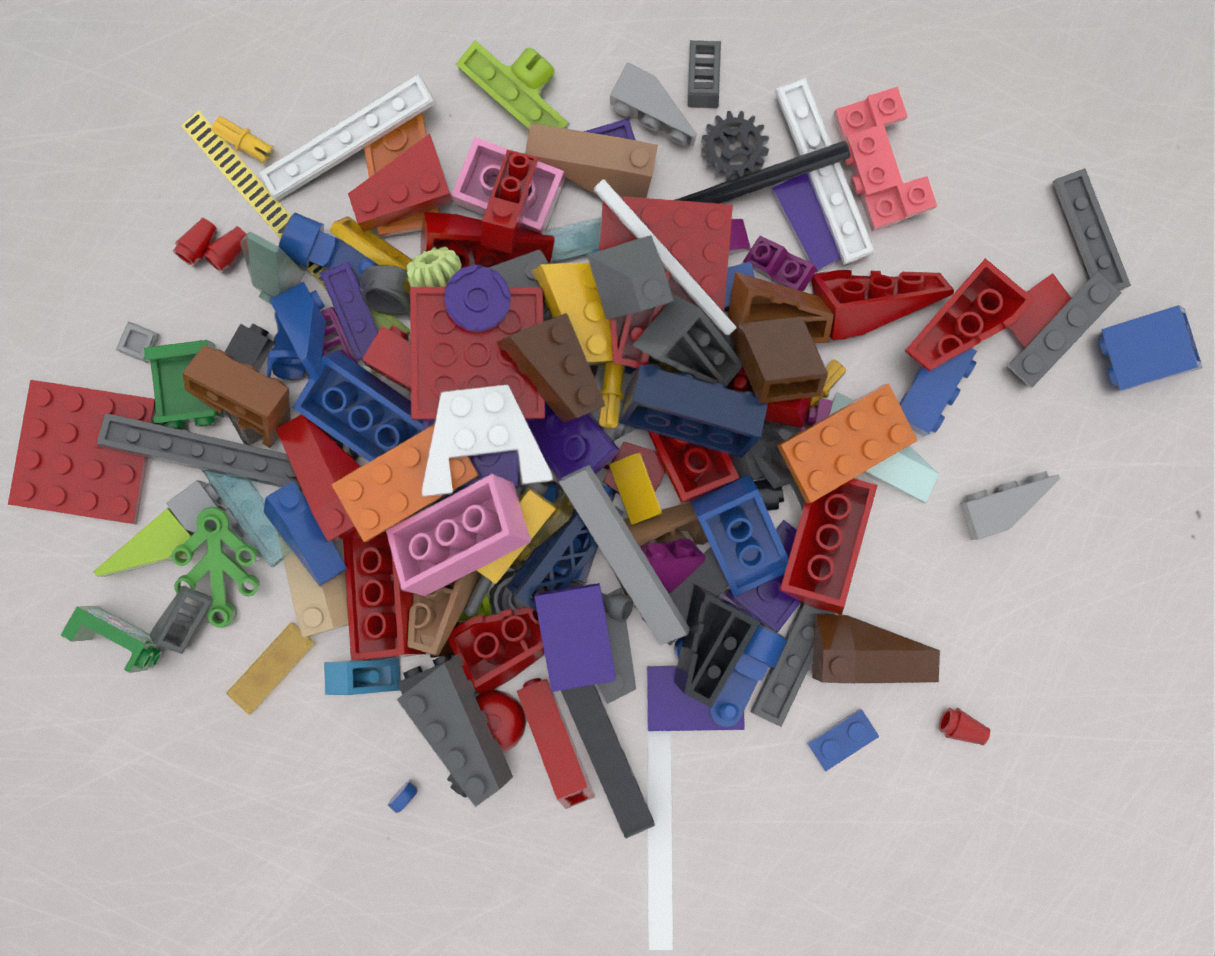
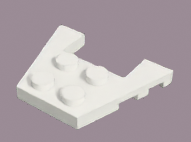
M508 385L441 392L421 491L422 497L453 493L449 466L450 458L517 451L522 485L553 480L547 463Z

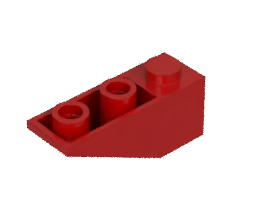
M507 149L482 219L480 246L512 254L523 219L538 157Z

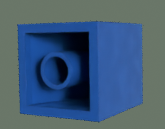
M1180 305L1101 329L1103 337L1099 338L1100 347L1104 356H1110L1113 366L1108 368L1112 385H1118L1120 390L1131 389L1203 368L1185 308Z

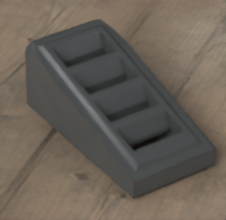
M690 40L688 107L690 108L719 107L721 41ZM696 54H714V58H696ZM695 67H714V69H695ZM695 79L713 80V82H695Z
M182 586L149 634L152 642L183 654L213 598ZM189 597L200 603L196 607L186 603L185 600ZM183 608L192 612V614L188 616L180 613L179 610ZM176 618L181 621H184L185 623L182 626L177 623H174L173 621ZM171 628L178 631V633L174 635L169 633L168 630Z

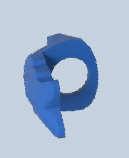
M275 312L274 318L277 325V333L274 336V348L268 352L267 377H271L272 371L278 378L299 379L307 370L299 359Z

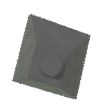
M652 235L587 255L606 319L640 312L674 301Z

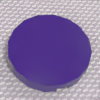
M472 265L460 269L450 278L445 289L444 304L448 316L457 326L467 331L484 332L495 328L504 320L510 308L511 293L507 282L497 271L480 265Z

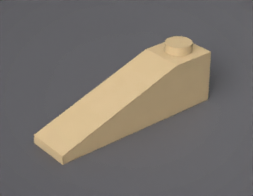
M277 531L292 602L302 638L347 626L348 609L345 571L319 587Z

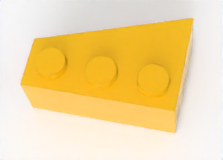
M541 264L533 269L532 273L535 280H538L540 287H543V295L545 297L543 300L547 309L549 308L553 318L565 313L568 314L588 364L601 365L613 361L610 319H606L590 264Z

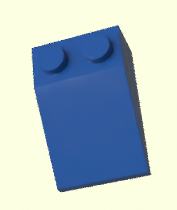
M750 475L690 502L734 597L785 574L789 558L760 492Z

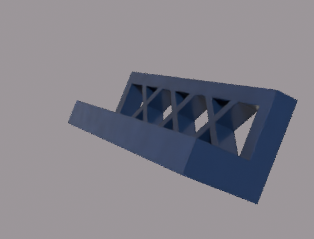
M571 501L506 586L516 598L536 612V602L530 598L538 587L549 585V591L567 589L598 548V544L588 528L584 526L585 523ZM615 506L620 516H622L624 512ZM588 533L589 543L586 547L574 551L573 540L578 534ZM568 559L569 569L565 575L554 577L553 566L556 562Z

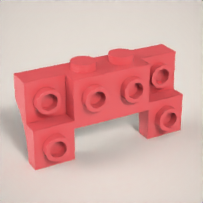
M898 87L869 95L866 100L835 109L833 115L841 139L847 142L851 154L849 159L843 161L845 165L850 164L853 176L850 177L852 189L856 195L860 194L871 231L889 227L937 207L928 176L903 183L885 130L886 126L906 120L908 117Z

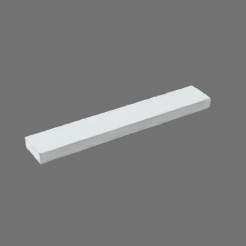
M417 74L259 173L272 198L279 201L435 105L436 102L422 77Z
M806 78L776 88L775 94L800 156L832 145ZM838 162L807 173L843 264L846 265L873 255L875 250L840 163Z
M604 179L594 187L595 193L637 239L652 235L664 269L671 273L670 276L694 303L703 310L721 333L729 335L737 327L609 184Z

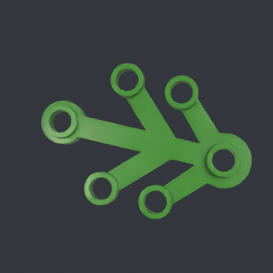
M208 507L197 516L196 525L198 530L184 544L178 545L173 550L171 558L178 566L187 565L194 556L193 552L206 539L208 553L187 575H182L174 584V590L176 593L179 592L182 588L180 584L182 581L187 582L190 588L195 590L196 583L210 570L213 600L212 605L208 609L207 618L213 626L223 628L231 623L236 614L234 605L226 600L224 571L238 583L239 592L247 597L253 596L258 591L260 582L256 576L249 575L222 551V541L236 551V560L243 566L251 565L256 560L258 552L253 545L246 544L229 529V518L222 509ZM207 520H214L217 528L209 527ZM178 551H184L187 554V559H181L178 556ZM242 551L250 552L252 558L245 559L242 556ZM244 582H251L254 585V589H247ZM215 612L222 613L224 620L218 619L215 616Z

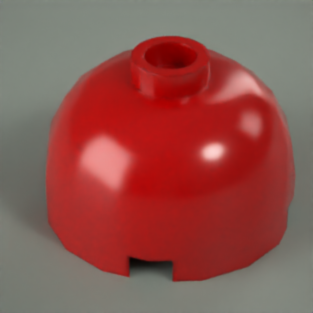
M493 690L476 696L475 698L481 711H485L489 720L487 725L492 737L497 739L502 752L506 753L517 746L525 734L527 724L526 715L521 703L510 693L501 690Z

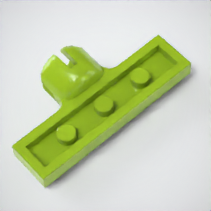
M474 40L456 62V66L528 129L530 128V123L567 129L570 125L540 95L541 89L555 74V69L535 49L526 48L512 65L506 66Z

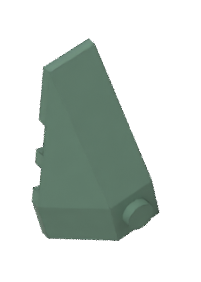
M252 232L243 237L240 242L252 285L261 292L258 296L259 298L271 304L270 299L300 283L305 273L280 247Z

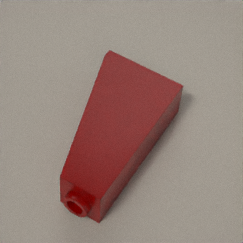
M541 678L525 682L523 688L517 690V694L556 799L565 809L595 798L554 692H551L550 683L547 679L541 681Z

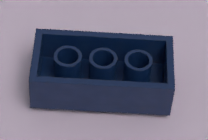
M641 364L626 387L618 423L743 458L762 436L768 403L759 404L755 393L736 392L727 389L721 383L713 382L708 384L696 380L694 376L689 374H674L664 371L658 365Z

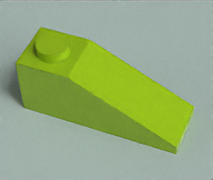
M167 508L93 572L96 576L108 577L172 560L171 554L178 545L184 544L194 533L186 530L173 512ZM178 551V556L181 559L187 556L184 551Z

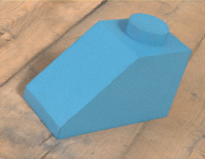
M399 658L324 662L325 695H357L400 691L397 683L400 681Z

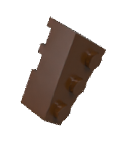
M567 313L496 342L502 351L506 350L516 362L518 370L523 375L526 374L537 387L539 395L562 422L579 418L606 406Z

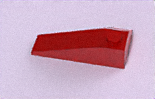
M985 258L905 349V352L930 372L1013 325L1035 299Z
M835 270L815 273L811 279L814 295L819 296L834 314L830 332L832 340H844L849 337L864 335L945 299L954 293L953 287L943 275L935 272H901L899 277L881 275V271H870V276L852 275V270Z
M302 414L276 428L309 507L327 541H339L357 531L331 484L354 472L361 466L355 462L356 460L343 451L327 433Z
M529 606L515 610H503L501 613L485 617L481 615L470 618L455 627L447 639L455 656L460 654L464 663L462 665L464 673L468 680L471 679L475 691L479 694L493 691L510 681L545 655L538 613Z

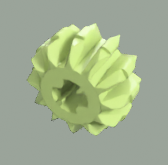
M434 247L431 251H423V254L414 256L412 258L413 261L407 265L408 281L411 287H447L450 278L461 269L462 265L459 257L456 256L453 250H449L447 247H442L438 250Z

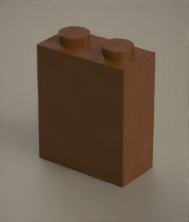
M802 316L740 323L735 349L759 404L822 395L828 371Z

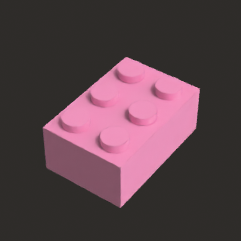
M474 137L451 194L455 205L481 215L485 214L507 151L506 148ZM539 161L537 162L520 229L541 234L545 233L565 182L563 170Z

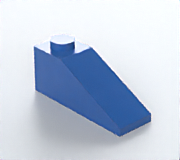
M303 281L270 299V302L299 359L314 381L320 375L326 320L320 309L324 308L325 305L317 291L314 290L310 293Z
M294 481L266 496L264 514L319 587L347 569L333 542L327 541L309 507L306 497Z

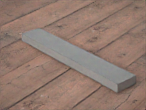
M590 465L564 476L559 481L560 485L658 643L662 645L686 636L690 631L689 626Z

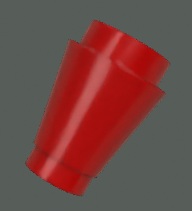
M201 218L199 222L175 242L176 247L173 252L181 260L194 266L197 261H202L203 254L207 251L206 246L210 244L217 227L209 220Z
M236 226L233 230H230L206 246L207 251L203 254L204 258L221 273L226 268L230 269L242 252L240 242L247 234L240 227Z
M948 708L941 717L939 731L944 733L946 738L983 746L990 737L989 727H986L959 708Z

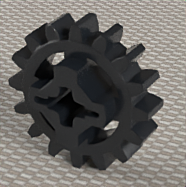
M727 111L725 120L718 115L715 116L714 122L716 126L707 124L705 131L709 135H703L701 143L707 146L701 149V156H709L705 165L706 167L716 166L715 176H718L723 171L726 173V180L729 181L732 174H736L738 178L744 176L746 171L748 174L755 172L754 165L760 168L763 167L765 161L760 156L764 157L769 153V149L763 146L768 143L769 136H761L765 126L763 124L755 126L754 121L756 117L754 115L746 120L744 119V111H740L738 117H733L731 111ZM729 127H739L738 129L733 130L726 129ZM750 134L755 141L756 150L749 144L748 137ZM714 141L721 148L722 153L720 157L715 152ZM736 141L739 142L740 148L736 147L734 151L729 148L730 144L733 145ZM734 162H743V164L740 165H731V163Z

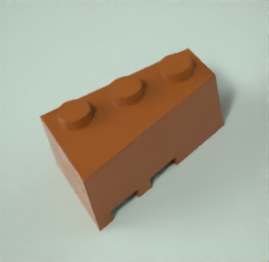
M735 272L728 318L737 327L730 333L735 342L740 323L802 316L814 343L829 342L834 314L819 296Z
M204 345L182 373L187 392L216 412L220 413L224 409L240 420L237 424L238 427L245 431L249 426L265 438L262 443L269 448L272 447L279 437L276 428L290 421L289 388L279 379L268 378L259 373L253 366L246 363L241 364L231 359L222 350H214Z

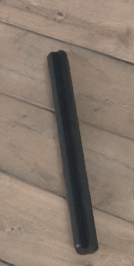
M841 141L675 200L719 204L849 159L851 156L847 142Z

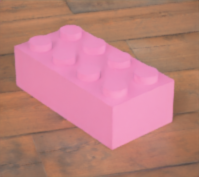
M494 474L481 479L386 530L401 589L422 596H426L531 542L514 483Z

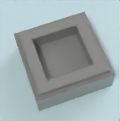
M128 321L116 351L148 363L145 360L144 348L155 346L160 334Z

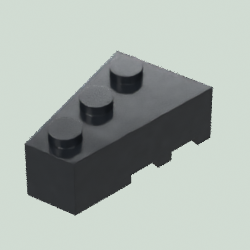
M695 584L687 618V625L690 631L683 637L674 683L684 694L712 708L760 621L746 610Z

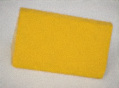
M640 452L609 465L631 525L662 514Z

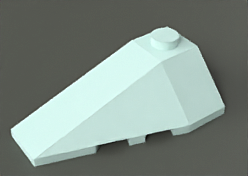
M837 392L829 415L855 400ZM910 446L861 473L924 503H927L939 476V473Z

